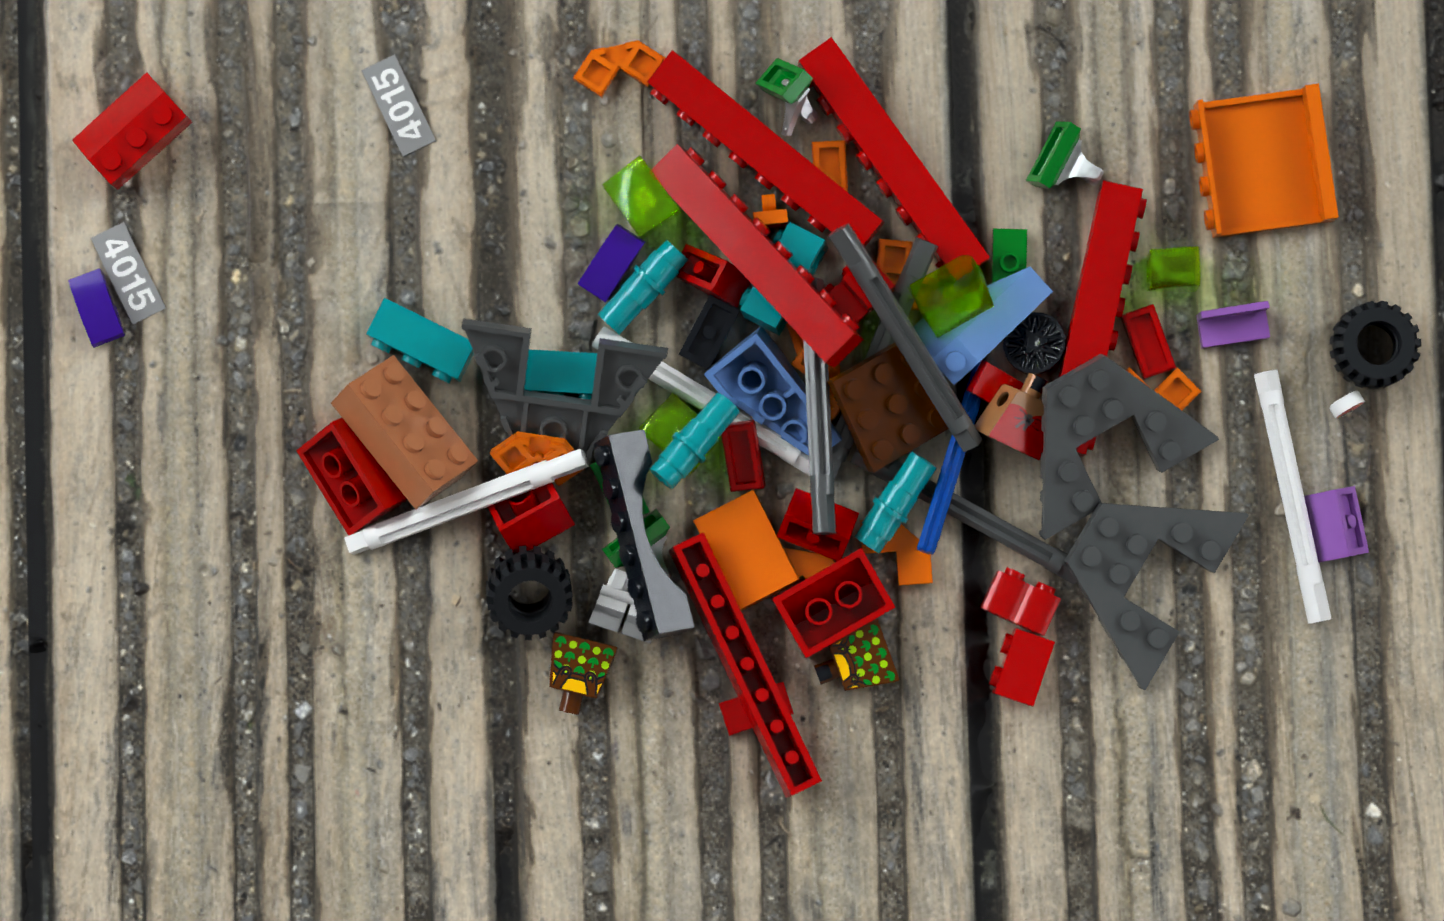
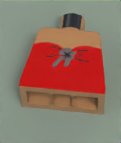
M1029 373L1021 390L1003 384L974 425L977 431L1029 457L1040 460L1044 443V432L1041 431L1044 405L1039 398L1042 394V387L1048 381Z

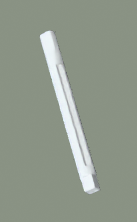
M603 326L596 336L592 347L598 350L600 338L624 342L630 341ZM662 361L648 378L699 410H702L716 394ZM738 408L740 414L733 422L753 420V417ZM755 421L759 445L810 476L809 456L782 439L781 435Z
M1278 370L1254 374L1272 451L1308 624L1330 620L1332 619L1308 517Z
M582 449L572 451L549 461L538 462L421 506L418 509H413L363 528L360 532L344 537L350 554L355 555L369 549L374 550L550 484L555 479L589 467V463Z

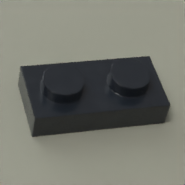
M710 294L679 352V356L706 370L710 369L739 315L740 309Z

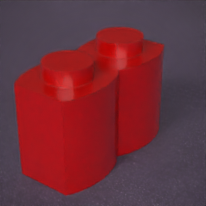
M1006 567L1005 572L996 571L980 608L1033 633L1045 636L1061 598L1054 595L1056 589L1039 581L1036 586H1032L1023 581L1025 578L1024 574Z

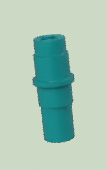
M666 239L640 266H634V273L621 285V289L602 308L598 315L620 335L659 294L663 296L666 293L664 289L680 273L679 270L688 262V259Z
M716 393L695 418H692L679 433L675 432L672 435L673 440L658 456L659 459L650 468L651 473L665 486L674 489L681 479H685L698 463H703L706 460L705 455L716 444L719 436L740 414L739 409L721 393Z
M911 451L879 498L875 496L873 499L875 504L863 520V525L855 537L872 550L880 553L886 543L892 539L902 522L907 523L909 520L906 516L917 502V497L937 467Z

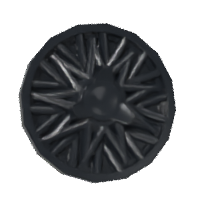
M1031 312L1003 339V349L1007 360L1016 370L1026 374H1042L1052 370L1061 362L1066 350V336L1062 326L1054 317L1042 312Z

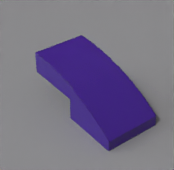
M616 224L582 275L578 285L606 303L646 242L626 228Z
M100 268L68 280L80 317L93 348L125 336L117 308L112 302L104 274Z

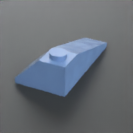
M1029 266L981 289L932 309L913 327L940 371L955 385L1053 291Z
M760 326L708 369L704 375L718 393L727 397L735 406L752 416L753 420L781 435L782 439L809 456L806 385L764 328ZM831 423L833 447L842 440V437Z

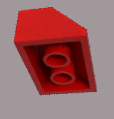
M146 72L75 136L72 141L114 188L119 190L193 122Z
M342 417L332 421L296 450L348 536L359 532L408 500Z
M862 548L772 598L805 659L895 608L894 603Z

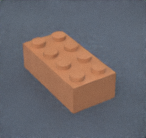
M394 355L347 384L331 402L333 407L415 509H418L456 483L478 462L477 458Z

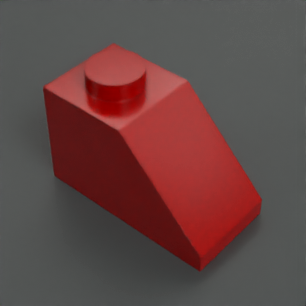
M686 244L681 253L688 259V262L679 270L680 273L676 278L737 308L743 293L750 285L749 280L729 261Z

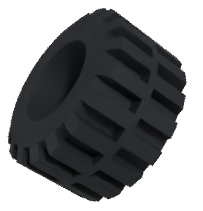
M1370 301L1350 310L1336 323L1333 331H1335L1334 335L1330 337L1329 344L1332 345L1333 349L1330 351L1331 359L1335 358L1337 364L1334 367L1337 372H1343L1345 375L1343 378L1346 381H1353L1356 383L1355 386L1360 388L1378 389L1400 381L1413 370V364L1418 361L1420 353L1417 351L1418 347L1422 346L1421 338L1417 339L1416 333L1419 332L1417 324L1413 326L1410 321L1413 317L1409 313H1402L1400 311L1402 307L1396 304L1390 306L1386 301L1378 303ZM1367 326H1378L1384 329L1391 337L1393 352L1391 358L1384 364H1371L1358 351V335Z
M526 545L519 546V552L514 553L512 549L506 551L505 559L499 556L494 561L495 569L490 568L488 581H486L487 607L490 610L491 619L493 622L498 621V628L501 631L505 632L510 629V636L518 638L519 634H523L525 640H532V635L538 634L539 639L547 637L546 631L548 630L555 633L559 630V622L565 624L568 619V611H571L573 606L570 574L568 569H565L564 562L561 558L555 560L554 552L547 550L545 554L542 553L539 546H534L533 551L527 550ZM526 581L539 582L549 590L548 594L541 601L533 604L519 603L509 595L516 585Z

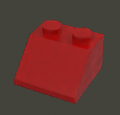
M553 483L488 506L500 533L514 553L519 552V546L526 545L527 550H532L534 546L542 544L575 525Z

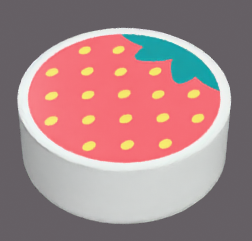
M1353 391L1331 404L1329 409L1335 419H1338L1355 410L1365 401L1359 391Z

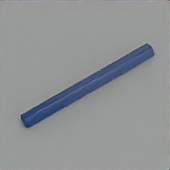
M981 362L971 370L966 390ZM965 390L961 404L973 424H975L982 399ZM953 435L950 438L917 545V550L925 554L933 555L936 551L966 453L963 452Z

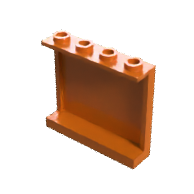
M1319 83L1305 85L1302 89L1208 102H1203V99L1196 101L1193 105L1194 110L1189 111L1191 129L1197 130L1199 143L1194 144L1196 163H1202L1204 175L1199 177V188L1201 196H1207L1209 210H1204V222L1206 230H1212L1213 238L1327 223L1339 218Z

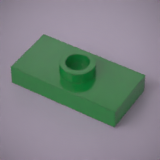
M993 228L991 284L1026 268L1027 229Z

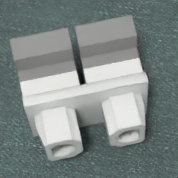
M615 569L607 585L603 584L588 623L619 633L627 607L630 604L631 606L621 634L643 641L642 633L636 625L637 613L634 601L627 592V574L624 571Z

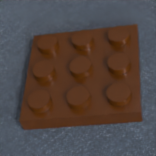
M895 342L827 381L869 472L874 473L948 430L941 415Z

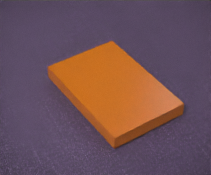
M754 490L693 520L699 534L704 532L741 611L800 581Z

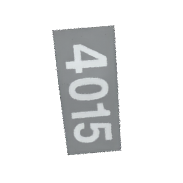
M395 54L361 70L402 156L436 141Z
M124 222L91 238L132 325L166 309Z

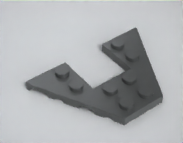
M463 318L462 329L465 330L475 353V361L482 370L485 385L491 399L495 401L501 416L500 421L509 437L519 431L565 438L575 450L582 449L586 454L587 460L592 456V452L595 449L594 443L607 436L610 428L627 410L636 394L648 382V378L661 361L667 357L668 348L600 338L592 400L524 390L532 328Z
M1099 354L1042 387L1044 414L1042 416L1041 431L1044 432L1043 453H1041L1040 476L1043 480V489L1040 492V501L1042 502V530H1039L1040 537L1045 540L1093 513L1098 503H1102L1076 448L1125 419L1132 417L1156 470L1161 473L1218 441V436L1103 354Z
M1098 503L1064 562L1079 583V588L1085 598L1089 600L1108 637L1112 639L1118 649V654L1125 661L1140 689L1146 690L1180 633L1124 598L1158 540L1209 572L1215 573L1249 515L1247 513Z

